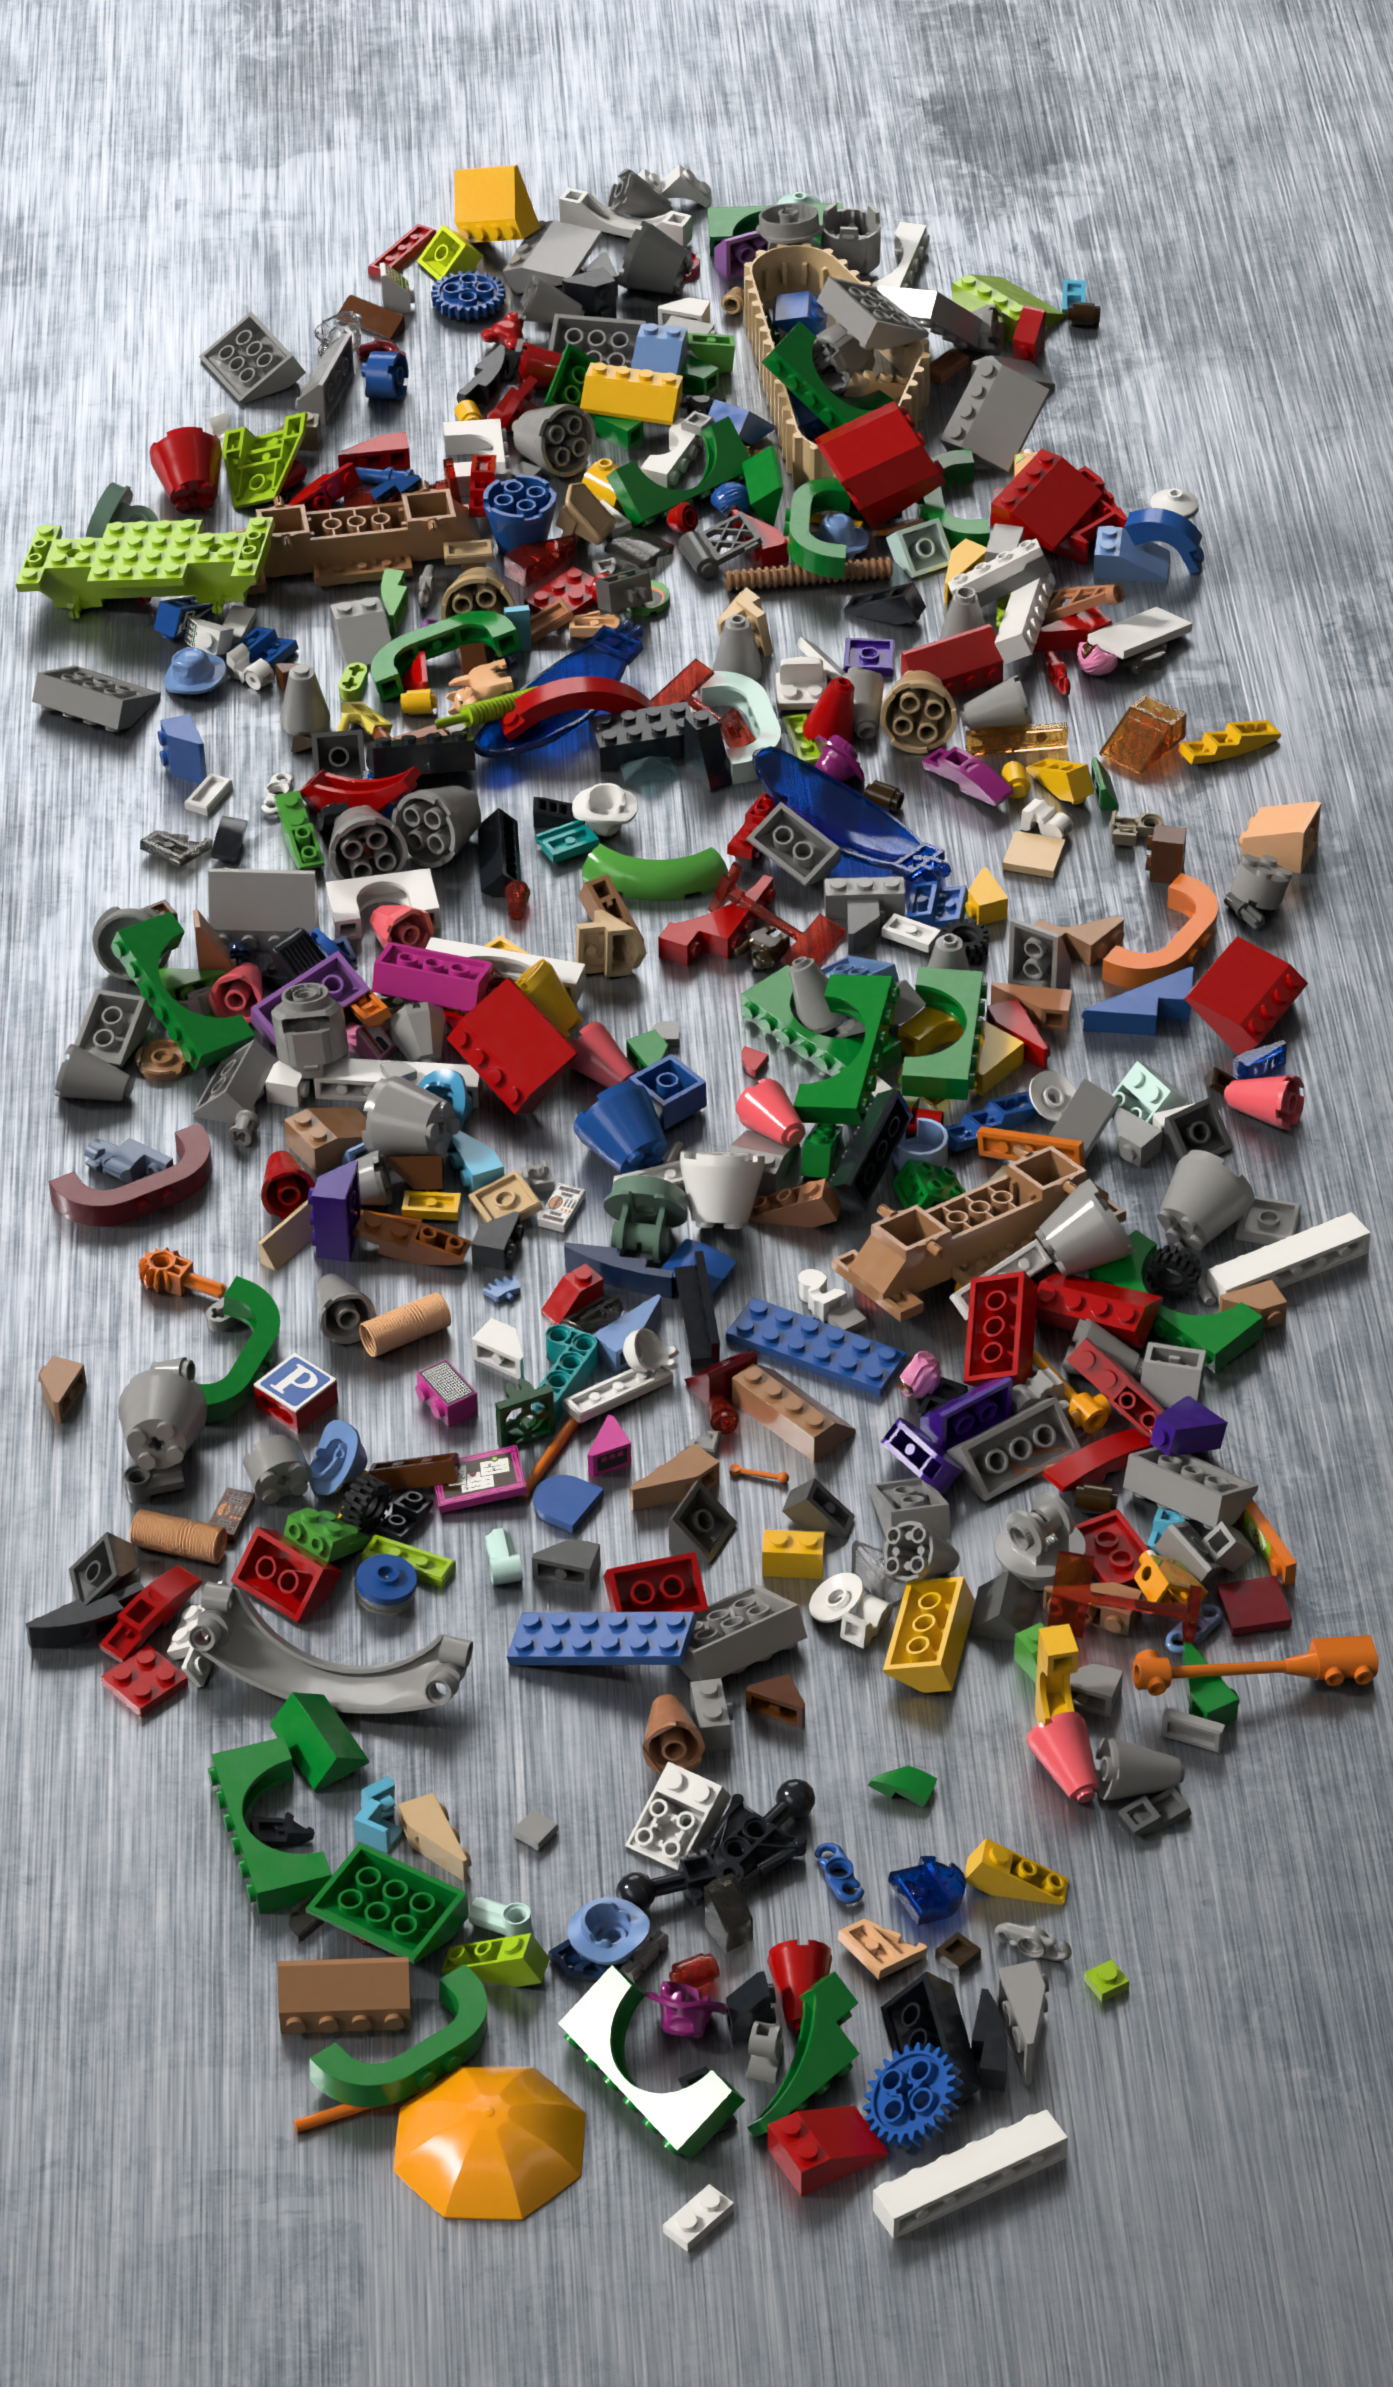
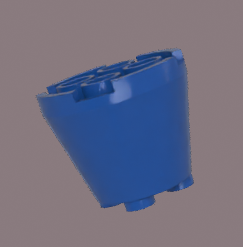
M517 474L516 479L502 482L497 479L489 484L483 493V505L499 548V553L503 556L521 558L524 561L534 560L535 555L543 551L547 543L557 505L556 492L549 486L547 480L526 474Z
M626 1081L609 1087L597 1095L599 1101L590 1107L587 1112L581 1110L574 1122V1132L585 1146L620 1174L663 1164L664 1160L662 1157L667 1151L668 1143L650 1094L643 1084L634 1085L632 1081Z

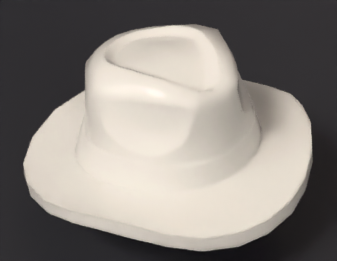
M601 783L581 791L573 801L572 812L576 819L587 821L588 826L596 836L608 837L620 831L622 824H627L635 818L638 803L636 797L631 792L623 790L618 785L612 783Z

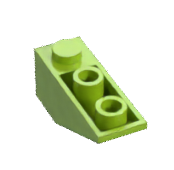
M532 1933L450 1946L441 1972L447 1975L465 1964L482 1982L509 1987H521L542 1983L550 1958Z

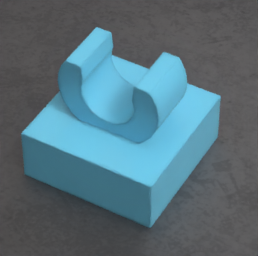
M389 1775L362 1789L361 1795L362 1808L370 1798L381 1802L383 1819L395 1814V1811L392 1809L396 1805L394 1801L395 1783Z

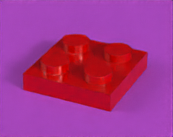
M148 1644L103 1674L101 1682L105 1688L137 1715L142 1717L188 1686V1677Z

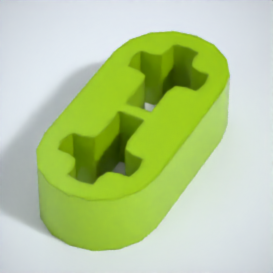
M355 662L346 666L338 684L341 699L353 701L360 698L368 681V668L365 664Z

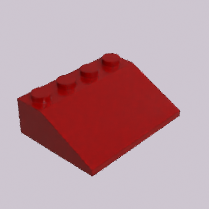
M1041 448L991 503L990 525L994 527V524L997 523L1024 527V540L1032 541L1037 539L1040 547L1054 552L1103 497V492L1062 456Z
M1237 936L1184 999L1240 1058L1263 1040L1308 985V982L1291 964Z
M511 978L504 980L468 1012L446 1038L514 1114L533 1113L579 1054L576 1048Z

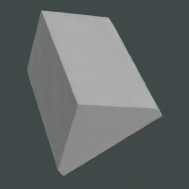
M1084 1078L1048 1136L1083 1141L1086 1159L1118 1107L1119 1100Z

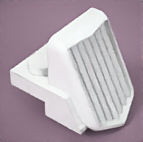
M800 656L780 661L779 673H776L775 676L777 710L813 709L827 687L826 672H823V660L821 658Z

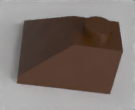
M442 1155L385 1157L386 1164L415 1191L438 1192V1190H444V1160Z

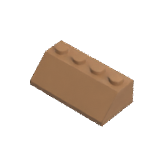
M753 1363L732 1377V1403L813 1462H816L856 1433L854 1427L773 1369Z
M409 1957L277 1961L278 2009L281 2034L412 2029V1992Z

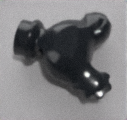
M720 393L712 394L711 396L683 395L680 406L686 410L688 416L694 411L708 415L714 399L726 402V399Z

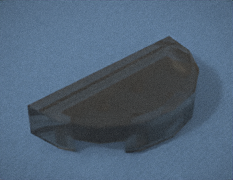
M312 1895L298 1901L290 1911L289 1929L292 1938L298 1944L325 1923V1921L306 1913V1907L314 1899Z

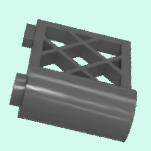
M740 512L699 534L693 531L685 533L679 539L678 546L697 575L701 578H709L718 571L719 565L744 552L749 553L759 548V545L763 542L744 513ZM739 522H743L740 529L732 528V526L738 524ZM716 534L721 535L719 540L708 539ZM728 535L736 536L734 541H725ZM743 536L753 537L746 542H741ZM722 547L730 548L729 551L721 555L719 554Z

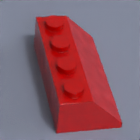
M987 624L901 652V677L910 670L930 672L941 679L942 684L952 697L1002 681L1004 661L995 645L996 636L992 626Z
M1025 1271L971 1278L963 1380L966 1385L977 1387L990 1380L1009 1376L1013 1379V1388L1018 1384L1025 1385L1027 1378H1032L1038 1286Z
M1057 1271L1039 1283L1036 1320L1038 1323L1075 1332L1079 1320H1086L1087 1318L1094 1321L1124 1344L1143 1348L1163 1298L1162 1296L1075 1275L1063 1277L1061 1272Z

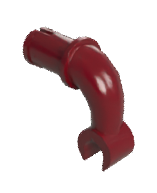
M375 338V341L356 345V353L359 360L368 358L370 352L373 351L401 352L400 355H405L406 357V353L400 351L397 345L390 340Z

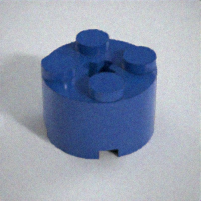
M370 352L367 363H363L361 368L362 377H365L366 380L365 395L367 398L402 399L407 391V386L403 385L404 378L409 377L408 362L405 355H400L401 352Z

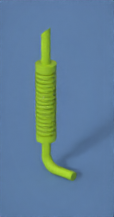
M538 686L464 705L461 707L459 714L436 719V728L438 730L460 723L470 728L502 719L507 713L517 708L514 702L516 698Z

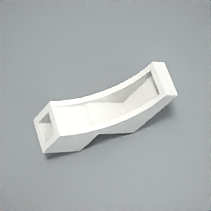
M680 164L662 180L655 173H650L645 168L638 174L667 199H689L703 205L705 208L712 203V190L710 186L705 182H700L690 169H684Z

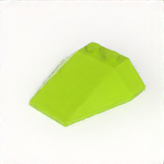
M306 412L286 416L284 430L255 436L245 426L225 431L222 452L234 508L240 509L273 501L274 497L279 496L306 433L308 419Z

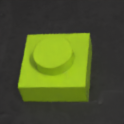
M1112 1959L1084 1972V1981L1101 2002L1129 1989L1130 1981Z

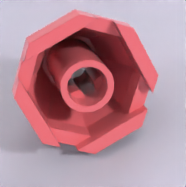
M382 905L373 911L370 918L372 930L383 949H385L389 942L425 949L428 938L433 937L435 932L429 913L407 905Z

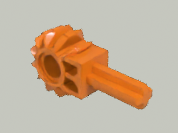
M168 1247L164 1250L155 1248L153 1253L145 1252L144 1258H141L138 1264V1274L141 1283L146 1286L147 1290L155 1289L156 1293L166 1290L168 1293L182 1296L190 1288L221 1299L227 1290L225 1284L195 1274L193 1261L181 1257L178 1250L170 1252Z

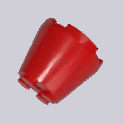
M181 427L168 431L167 436L158 443L153 442L149 451L152 468L176 510L185 512L195 507H201L202 509L211 508L218 495L222 448L217 435L213 436L203 432V428Z

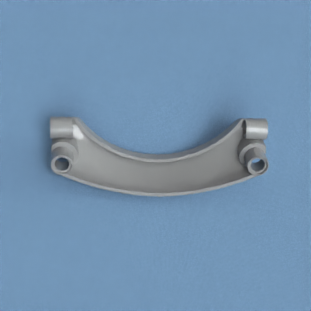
M210 1581L205 1584L201 1597V1607L205 1610L198 1615L197 1625L190 1630L188 1635L189 1643L195 1650L224 1670L259 1689L286 1700L292 1692L324 1694L335 1711L361 1714L398 1713L445 1705L458 1692L460 1681L465 1677L473 1652V1641L440 1634L424 1648L396 1661L368 1666L333 1663L300 1650L277 1634L260 1616L242 1589ZM201 1629H205L210 1633L211 1640H207L202 1636ZM436 1683L444 1684L448 1694L440 1693L437 1690Z

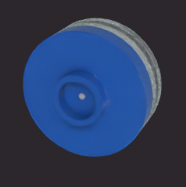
M388 1554L372 1556L363 1561L357 1569L355 1583L356 1599L363 1608L375 1614L394 1615L408 1609L414 1601L417 1583L416 1571L408 1561L401 1557Z

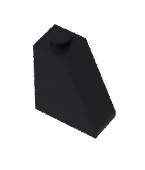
M707 709L684 716L685 766L709 792L732 785V776L719 721Z

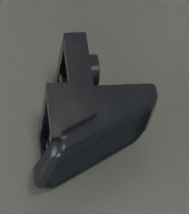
M294 929L270 947L269 952L273 963H270L267 969L262 972V984L279 987L280 989L326 959L305 929Z

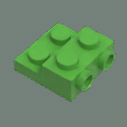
M308 1507L288 1515L283 1535L327 1563L366 1548L369 1539L368 1536L358 1531L355 1526L338 1519L334 1513L325 1510L318 1512Z

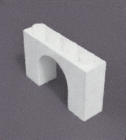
M500 419L443 422L446 455H497L496 480L499 479L502 482L511 479L506 428H501ZM472 462L448 463V482L451 497L470 496Z
M430 868L325 882L327 905L335 939L345 935L348 940L362 939L360 912L365 907L377 902H394L421 909L429 913L434 929L441 928L440 908Z

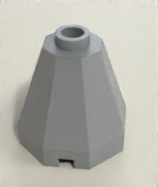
M996 304L972 311L971 313L982 319L977 347L967 346V349L987 355H1000V349L1004 347L1005 335L1004 322H999L998 318L1003 317L1001 309Z
M422 1002L419 1008H413V1004L405 1005L390 1017L391 1038L409 1062L441 1063L445 1036L443 1008L429 1002Z

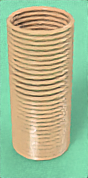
M434 1292L424 1296V1298H419V1300L361 1323L359 1326L360 1338L367 1352L372 1357H376L450 1326L451 1314L442 1295Z
M140 1509L135 1514L131 1524L130 1543L138 1548L218 1564L225 1552L227 1530L224 1526Z

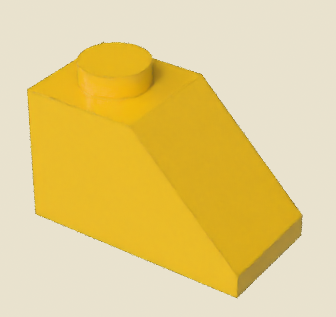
M987 867L982 868L968 890V902L965 903L968 916L977 921V925L1007 919L1008 897Z

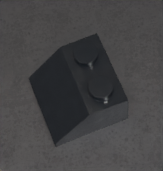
M604 267L562 279V292L582 305V310L585 311L584 316L617 319L616 281Z

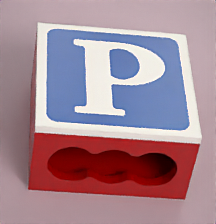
M293 1353L254 1383L256 1407L296 1433L301 1432L338 1403L337 1379L296 1353Z

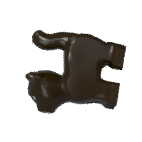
M766 924L761 929L750 933L748 938L739 947L734 949V954L741 956L749 951L752 956L751 971L766 970L774 966V960L779 958L780 955L790 954V937L784 932H781L776 937H771L769 934L775 932L776 927Z

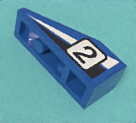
M195 595L160 601L153 630L161 632L162 637L175 640L176 637L185 636L188 617L191 616L204 620L212 612L214 604L197 603Z

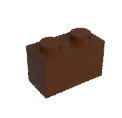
M1155 824L1153 835L1149 834L1147 840V850H1151V855H1147L1145 870L1150 871L1149 882L1171 884L1180 873L1184 872L1187 828Z

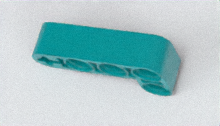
M560 1324L550 1326L546 1330V1355L550 1361L554 1362V1365L537 1387L550 1385L554 1392L555 1424L565 1412L562 1408L563 1399L578 1393L598 1364L597 1339L595 1336ZM540 1402L532 1404V1410L535 1412L545 1408Z

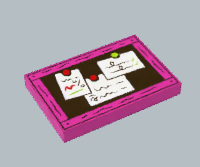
M517 1445L460 1457L457 1482L434 1485L440 1513L528 1494Z

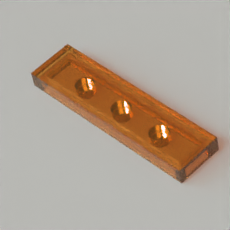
M1067 722L966 730L965 751L974 756L1067 748L1068 725Z

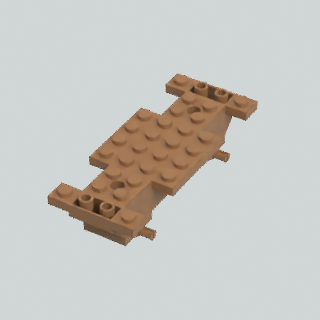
M422 480L418 483L419 491L401 494L402 502L306 512L304 504L284 505L283 497L279 496L278 502V497L276 496L273 499L275 506L256 509V517H274L275 528L263 572L258 577L257 583H252L248 594L255 595L267 592L265 579L267 577L277 578L285 575H302L312 572L316 587H327L345 583L354 584L363 581H379L383 577L385 568L402 570L405 573V577L413 576L412 561L422 562L430 559H444L443 542L481 540L476 517H469V504L462 505L451 497L450 488L440 490L429 489V483L424 480V486ZM246 528L232 530V532H245ZM486 563L460 564L463 571L475 567L485 568Z
M1018 1144V1146L1016 1145L1013 1148L1012 1153L1020 1159L1007 1165V1174L927 1210H923L918 1205H915L906 1210L893 1211L886 1204L880 1205L877 1208V1213L884 1219L871 1224V1235L861 1250L857 1252L853 1249L831 1259V1269L902 1322L924 1312V1302L917 1298L915 1294L950 1278L965 1286L971 1282V1278H977L1033 1240L1037 1239L1039 1241L1035 1232L1039 1230L1043 1222L1081 1183L1088 1179L1087 1170L1052 1145L1032 1152ZM1094 1183L1100 1192L1101 1198L1111 1208L1120 1223L1125 1221L1126 1210L1109 1199V1193ZM1041 1244V1246L1044 1248V1250L1046 1251V1253L1049 1255V1253H1048V1251L1046 1250V1248Z

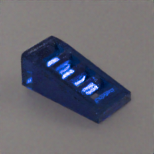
M1284 1040L1234 1056L1232 1061V1077L1237 1080L1262 1078L1286 1064L1287 1042Z

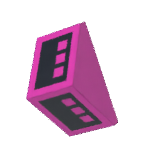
M607 1416L587 1454L589 1476L594 1477L632 1464L631 1442L614 1416Z

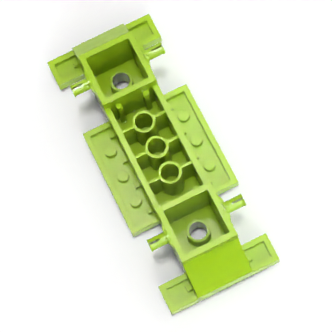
M258 516L250 518L246 531L239 533H203V521L192 519L108 523L103 538L85 537L81 539H61L63 534L61 525L46 524L37 526L15 585L17 592L39 591L53 600L55 609H71L69 616L72 619H75V616L78 619L83 609L103 607L105 599L194 595L196 596L197 603L214 604L212 612L221 614L225 604L245 602L252 583H257L258 577L262 574L272 544L271 537L275 528L274 517Z

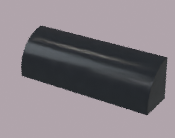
M498 808L481 822V827L478 829L480 884L482 893L493 897H504L515 893L522 887L518 821Z

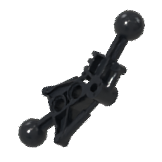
M801 1779L787 1780L780 1785L776 1793L775 1800L777 1804L764 1817L747 1807L741 1794H734L731 1798L730 1806L711 1837L712 1843L710 1846L699 1848L698 1855L693 1850L688 1851V1858L683 1853H678V1873L653 1879L641 1872H631L624 1875L615 1890L616 1898L632 1902L642 1911L650 1908L655 1897L683 1891L687 1902L690 1901L696 1907L700 1906L702 1899L705 1898L710 1900L717 1898L723 1903L738 1901L742 1896L744 1883L757 1875L762 1876L794 1856H803L806 1853L807 1839L805 1837L789 1835L779 1827L789 1818H802L811 1812L816 1798L813 1788ZM719 1846V1858L717 1866V1864L714 1862V1853L717 1847Z

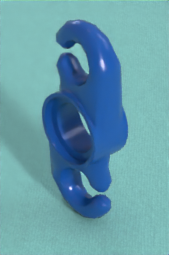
M832 1842L820 1844L816 1848L814 1855L816 1858H819L818 1862L824 1868L825 1881L831 1887L837 1899L846 1904L856 1903L861 1900L864 1890L859 1888L860 1883L854 1876V1866L842 1848ZM825 1851H831L835 1854L830 1859L821 1857ZM835 1869H844L848 1874L844 1877H835L831 1872ZM849 1887L859 1888L854 1895L844 1893V1890Z

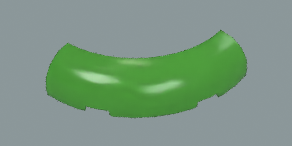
M600 844L589 854L582 870V880L586 882L608 874L616 890L622 892L624 897L649 901L684 899L685 894L701 891V894H706L730 883L727 866L713 847L686 857L652 860L627 856Z

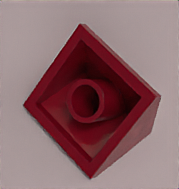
M754 1350L730 1356L684 1380L687 1386L711 1408L732 1398V1377L751 1364H757V1353Z

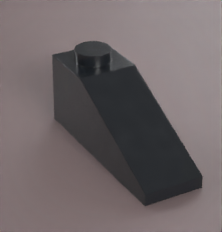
M914 582L852 596L844 608V612L848 615L895 625L903 623L912 624L920 619V615L926 608V605Z

